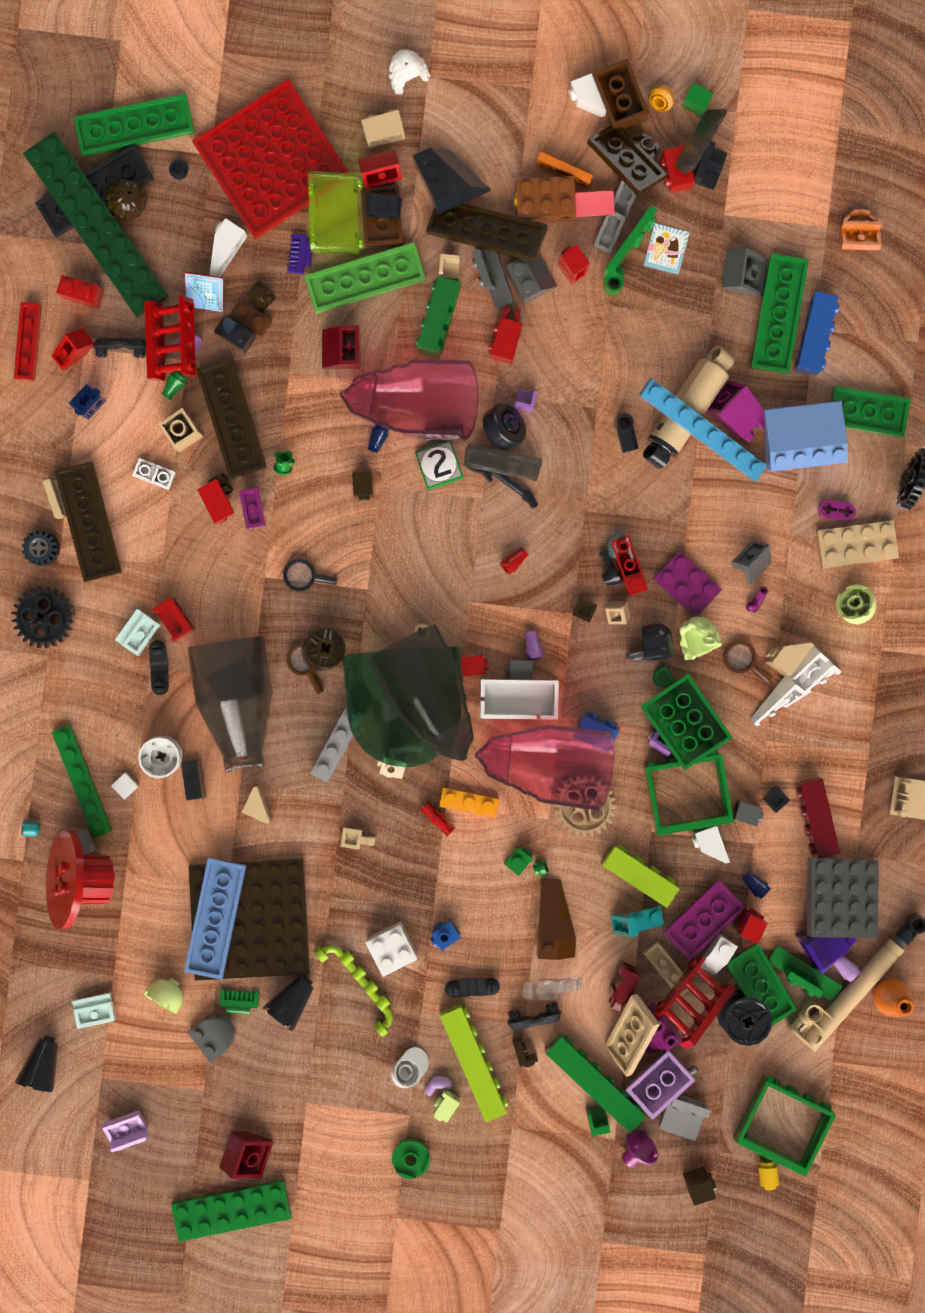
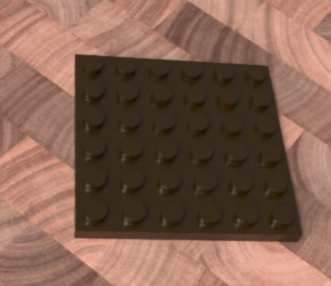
M304 859L235 862L247 865L223 979L310 974ZM207 864L188 866L192 931ZM194 974L195 981L216 980V978Z

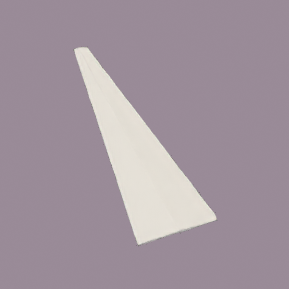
M814 646L792 676H785L750 720L756 726L760 725L759 722L768 715L770 717L776 715V710L782 706L787 708L810 693V689L815 685L826 683V678L834 673L836 675L840 674L841 670Z

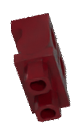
M619 960L617 965L619 974L615 976L614 984L611 983L609 986L611 995L608 1001L611 1003V1008L621 1012L624 1004H627L633 995L641 975L636 966Z

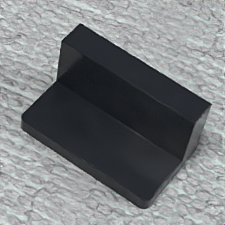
M201 760L182 762L181 768L186 801L206 798Z

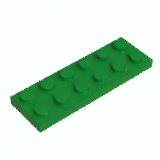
M186 93L73 117L83 157L128 148L133 144L137 146L195 133Z
M770 254L750 368L787 375L790 373L809 259Z
M284 1179L171 1203L178 1242L289 1220L292 1217Z

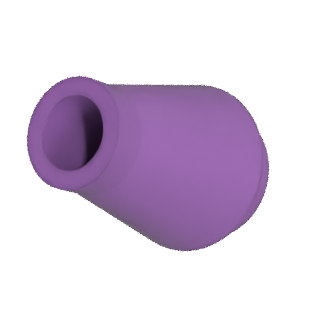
M537 632L525 633V656L528 657V660L543 658L542 653L544 651Z

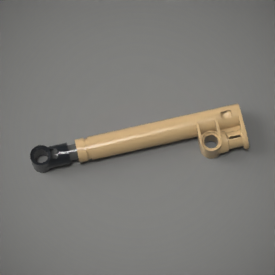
M915 913L907 915L904 924L895 933V938L893 940L888 939L884 943L885 945L860 970V974L844 988L826 1010L821 1008L816 1002L808 1000L803 1003L801 1011L797 1014L798 1017L791 1025L787 1024L786 1027L810 1049L816 1052L897 961V958L904 953L902 948L905 945L909 946L918 934L925 932V919ZM919 919V925L913 928V922ZM816 1007V1012L809 1015V1009Z

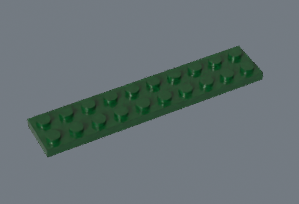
M52 132L23 152V155L134 315L139 317L145 313L144 302L153 301L159 303L168 297L56 132Z

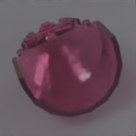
M414 359L404 365H393L390 369L376 370L359 375L352 380L353 383L347 389L340 392V397L354 416L412 439L465 441L470 438L477 419L479 402L476 372L470 361Z
M550 724L491 737L475 753V758L482 764L485 769L484 771L489 777L509 787L511 786L521 793L537 799L541 803L599 811L605 805L611 787L614 768V740L612 734L608 731Z

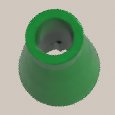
M178 371L170 373L161 394L171 400L186 385L185 381L187 378Z

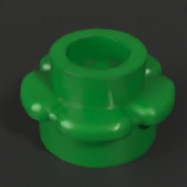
M544 859L535 860L533 865L535 874L537 876L540 875L542 878L544 875L549 874L546 861Z

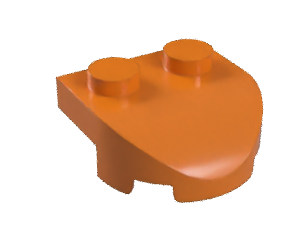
M865 209L851 211L844 218L840 229L841 249L880 250L882 246L880 235L882 222L880 218L876 219L871 215V211Z

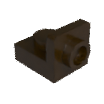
M520 1038L513 1039L520 1067L535 1065V1062H538L537 1054L526 1055L528 1051L525 1042L521 1043Z

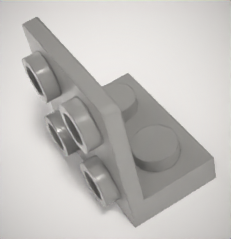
M679 1095L665 1108L659 1127L661 1130L695 1141L703 1118H709L711 1110L707 1103Z

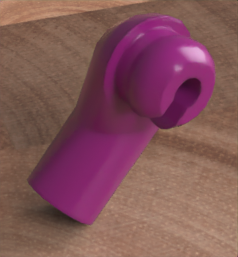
M760 587L753 600L747 602V611H752L753 613L759 611L768 593L766 587Z

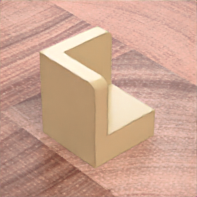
M441 254L439 276L458 281L460 256Z

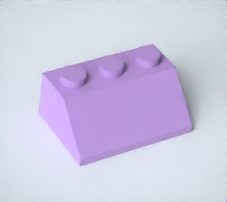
M664 1050L626 1085V1091L653 1120L684 1092L695 1079L671 1050Z

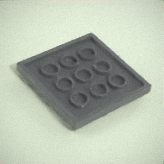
M808 858V937L878 938L879 860Z

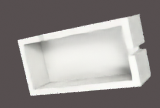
M481 679V697H484V700H481L480 718L537 719V715H540V719L558 720V680Z

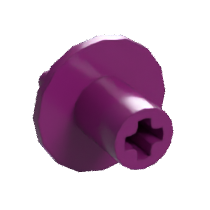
M633 1130L631 1133L628 1132L626 1134L625 1142L628 1149L622 1154V1160L630 1168H634L639 1162L652 1165L658 1159L659 1153L649 1136L646 1135L647 1132L645 1130Z

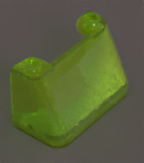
M309 171L311 252L314 255H360V250H363V238H359L358 190H362V178H358V174Z

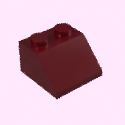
M231 1131L219 1168L232 1179L262 1178L274 1141L247 1131Z

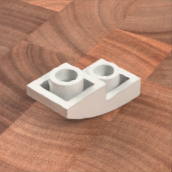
M139 458L132 476L169 490L176 472Z

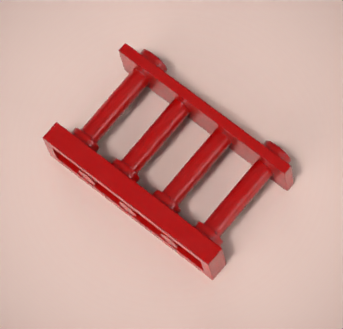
M180 295L178 296V305L163 307V304L153 301L144 302L147 379L159 382L165 381V373L180 370L181 374L192 377L196 376L194 299ZM179 313V324L164 326L163 315ZM180 332V343L164 346V334ZM180 351V363L165 365V353Z
M704 956L697 959L693 958L688 962L687 970L665 999L657 1003L655 1006L656 1010L653 1013L655 1018L665 1015L683 1033L682 1036L684 1038L680 1044L685 1049L696 1045L736 990L731 984L719 986L701 967L706 960ZM695 973L714 990L715 995L712 999L709 1000L690 981ZM685 987L704 1005L702 1013L699 1014L680 995ZM674 1001L694 1019L692 1027L688 1028L669 1009Z

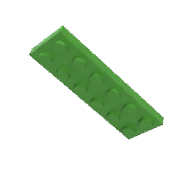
M415 242L304 275L316 314L426 281Z

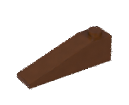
M541 878L537 958L547 960L574 958L576 936L561 880Z

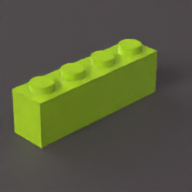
M613 844L601 862L602 866L668 908L680 889L676 885L677 881L670 876L666 878L661 876L659 869L653 865L649 868L644 864L645 860L637 855L632 857L628 854L629 850L619 844L617 847Z

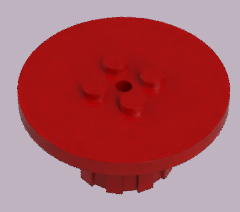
M61 830L56 835L47 865V909L51 923L57 929H68L73 925L81 904L108 903L114 889L115 872L110 856L83 854L80 839L73 830Z

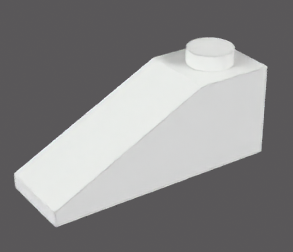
M226 218L215 229L216 233L210 267V275L221 277L247 238V234L243 229Z

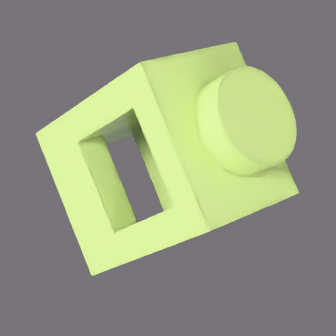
M443 1089L442 1097L439 1096L433 1105L435 1107L432 1114L433 1117L439 1121L444 1120L447 1123L459 1106L460 1098L451 1091Z

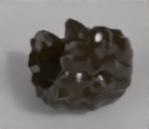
M124 179L114 182L107 187L105 199L112 215H117L122 220L139 217L141 212L145 210L148 197L139 183Z

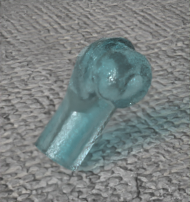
M618 530L607 541L608 554L612 558H615L611 541L626 536L621 530Z

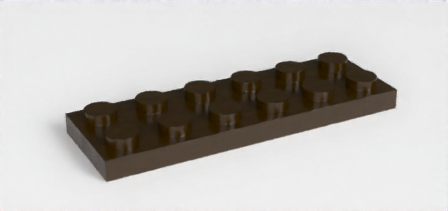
M463 203L440 214L437 213L434 207L426 233L439 238L536 262L548 226L547 224Z
M229 358L197 368L198 378L229 478L235 479L267 469L234 359Z
M91 461L55 470L83 581L89 582L121 574L122 569L94 462Z

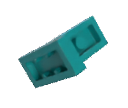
M659 905L627 914L615 913L610 915L613 933L631 938L638 936L640 931L664 925L662 910Z

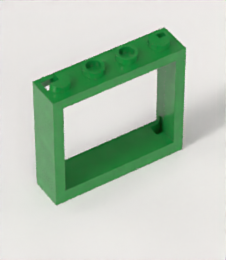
M715 750L697 763L715 762L724 814L664 825L660 823L651 771L680 767L681 765L673 757L668 758L667 762L664 763L656 760L650 761L647 766H644L657 836L734 823L722 754L716 753Z
M762 1076L733 1138L737 1144L806 1177L836 1114L828 1103L814 1101L815 1098L807 1093L802 1095L797 1092L798 1090L789 1084L784 1086L780 1084V1080L773 1076L769 1078ZM768 1086L823 1113L800 1161L745 1135Z

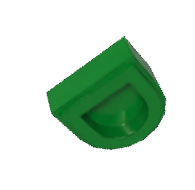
M666 665L657 669L652 675L653 683L658 687H667L675 682Z

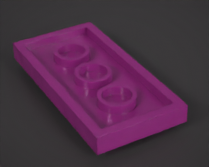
M717 879L663 933L691 961L746 907Z

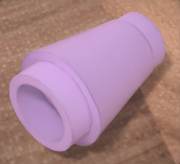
M844 956L834 963L844 980L847 979L849 982H852L861 972L857 965Z

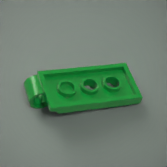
M652 205L605 268L602 279L604 280L603 289L607 295L616 296L621 292L624 285L623 275L626 271L620 266L634 247L637 249L640 246L645 234L649 233L654 226V222L657 219L655 217L657 209ZM614 280L618 283V287L612 288L608 282Z

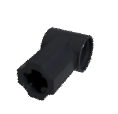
M627 413L619 415L614 421L622 453L639 449L633 426L634 420ZM620 418H625L628 421L627 428L620 426Z

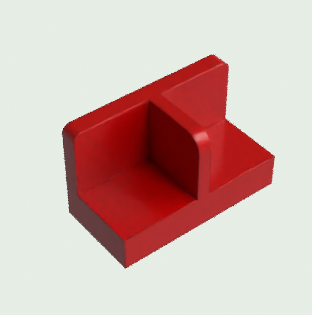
M215 479L197 489L214 524H222L227 521V517L234 514V510L229 502L231 496L225 494L219 480Z

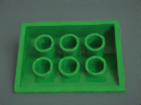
M689 674L640 706L684 771L733 738Z

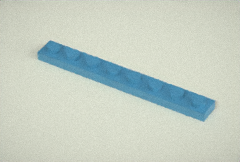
M648 379L639 393L640 397L752 481L757 482L765 470L766 464L654 379Z

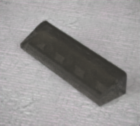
M726 109L706 110L675 163V167L684 175L698 165L727 114Z
M469 444L465 449L463 466L537 481L542 459Z

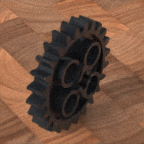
M921 447V449L915 452L901 477L900 489L897 492L899 494L896 498L898 499L897 507L901 509L911 510L915 502H918L919 496H922V490H925V448Z
M38 586L36 592L34 588H30V594L23 592L24 599L17 598L20 605H13L17 608V611L11 612V614L16 615V618L11 620V622L17 623L13 629L20 630L17 636H24L23 642L30 640L29 646L36 644L37 648H42L44 644L45 648H49L50 643L52 646H57V641L60 643L64 642L62 636L69 637L66 631L73 630L69 625L70 623H75L71 616L76 614L70 612V609L74 606L67 605L70 600L69 598L62 599L64 593L60 592L57 595L58 589L54 588L51 591L50 587L46 586L43 590L41 586ZM44 599L49 601V606L46 609L42 607ZM56 606V607H57V610H55L54 612H51V611L54 609V607ZM31 610L34 616L33 619L29 621L27 619V613ZM41 614H48L44 617L45 621L40 620L43 618ZM56 614L60 616V622L57 625L53 621ZM37 622L33 628H30L31 624ZM40 626L45 628V633L42 636L38 633Z

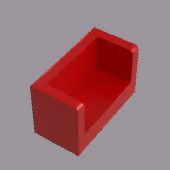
M173 597L152 609L154 613L158 614L172 636V642L181 640L195 630Z

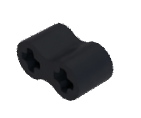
M366 194L364 215L370 218L399 220L402 198L392 195Z

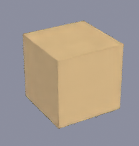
M183 408L158 424L174 449L179 452L204 437L188 412Z

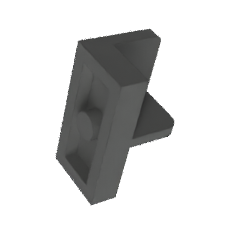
M753 540L732 561L733 568L746 572L747 583L751 584L771 564L770 545Z

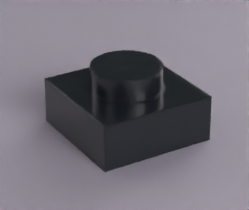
M778 786L772 788L762 798L775 813L790 801Z

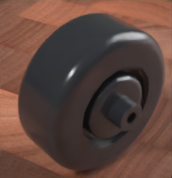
M498 403L485 412L482 421L483 428L488 439L496 447L509 451L525 440L526 426L524 420L512 406Z

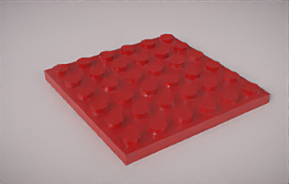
M289 79L192 140L254 239L259 238L351 178L346 167Z

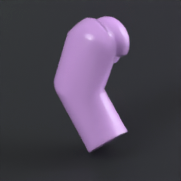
M435 1076L423 1091L427 1095L432 1096L436 1089H450L452 1081L446 1076Z

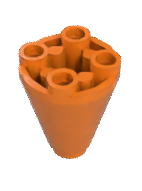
M899 978L884 979L873 988L874 1004L884 1015L900 1017L908 1016L912 1013L914 1004L911 990Z

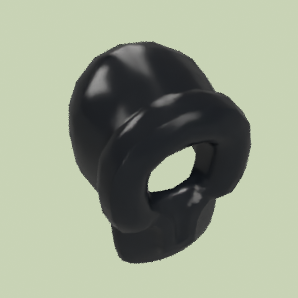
M653 623L641 627L645 651L626 654V659H631L632 661H655L671 658L674 655L671 630L661 623Z

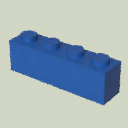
M817 291L811 296L794 368L795 371L817 375L824 370L826 365V359H824L825 352L829 351L831 341L828 340L829 335L833 333L835 327L833 318L834 315H837L840 303H837L838 296Z

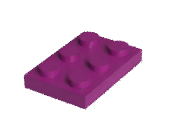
M681 551L653 579L694 617H697L722 590Z

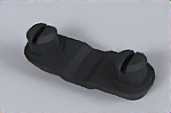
M97 338L93 345V348L96 349L95 356L101 358V356L106 358L108 356L107 350L118 348L134 350L133 356L135 358L146 357V341L141 338Z
M155 640L149 646L151 688L156 695H164L169 688L167 651L164 642Z
M495 978L452 980L445 985V993L453 998L495 995L500 990V984Z
M552 1002V1006L548 1003L545 1006L547 1012L539 1013L533 1017H521L519 1010H515V1013L511 1010L508 1013L509 1020L507 1023L512 1030L555 1023L560 1020L562 1011L558 1010L556 1002Z

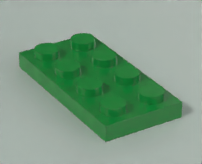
M839 386L833 387L831 402L842 401L845 428L900 438L905 436L911 399Z
M754 943L732 957L728 964H726L743 996L760 1000L770 1010L772 1026L797 1010L759 943Z

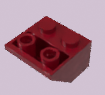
M339 325L322 330V369H361V330L359 325Z

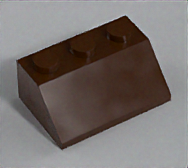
M628 59L592 72V77L612 128H630L647 121L649 111Z

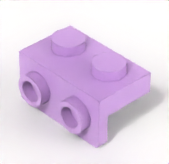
M139 1110L103 1123L102 1127L110 1141L111 1152L122 1150L147 1140L148 1125Z

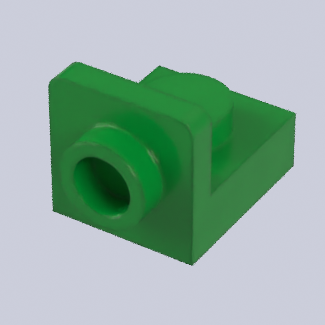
M517 846L504 862V865L519 876L527 865L534 860L531 856L532 852L525 846L522 848Z

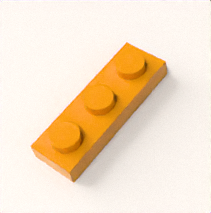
M443 787L439 807L496 818L499 798Z

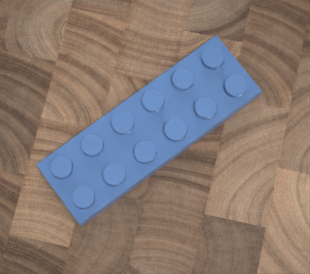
M211 857L208 858L184 972L223 979L247 865Z

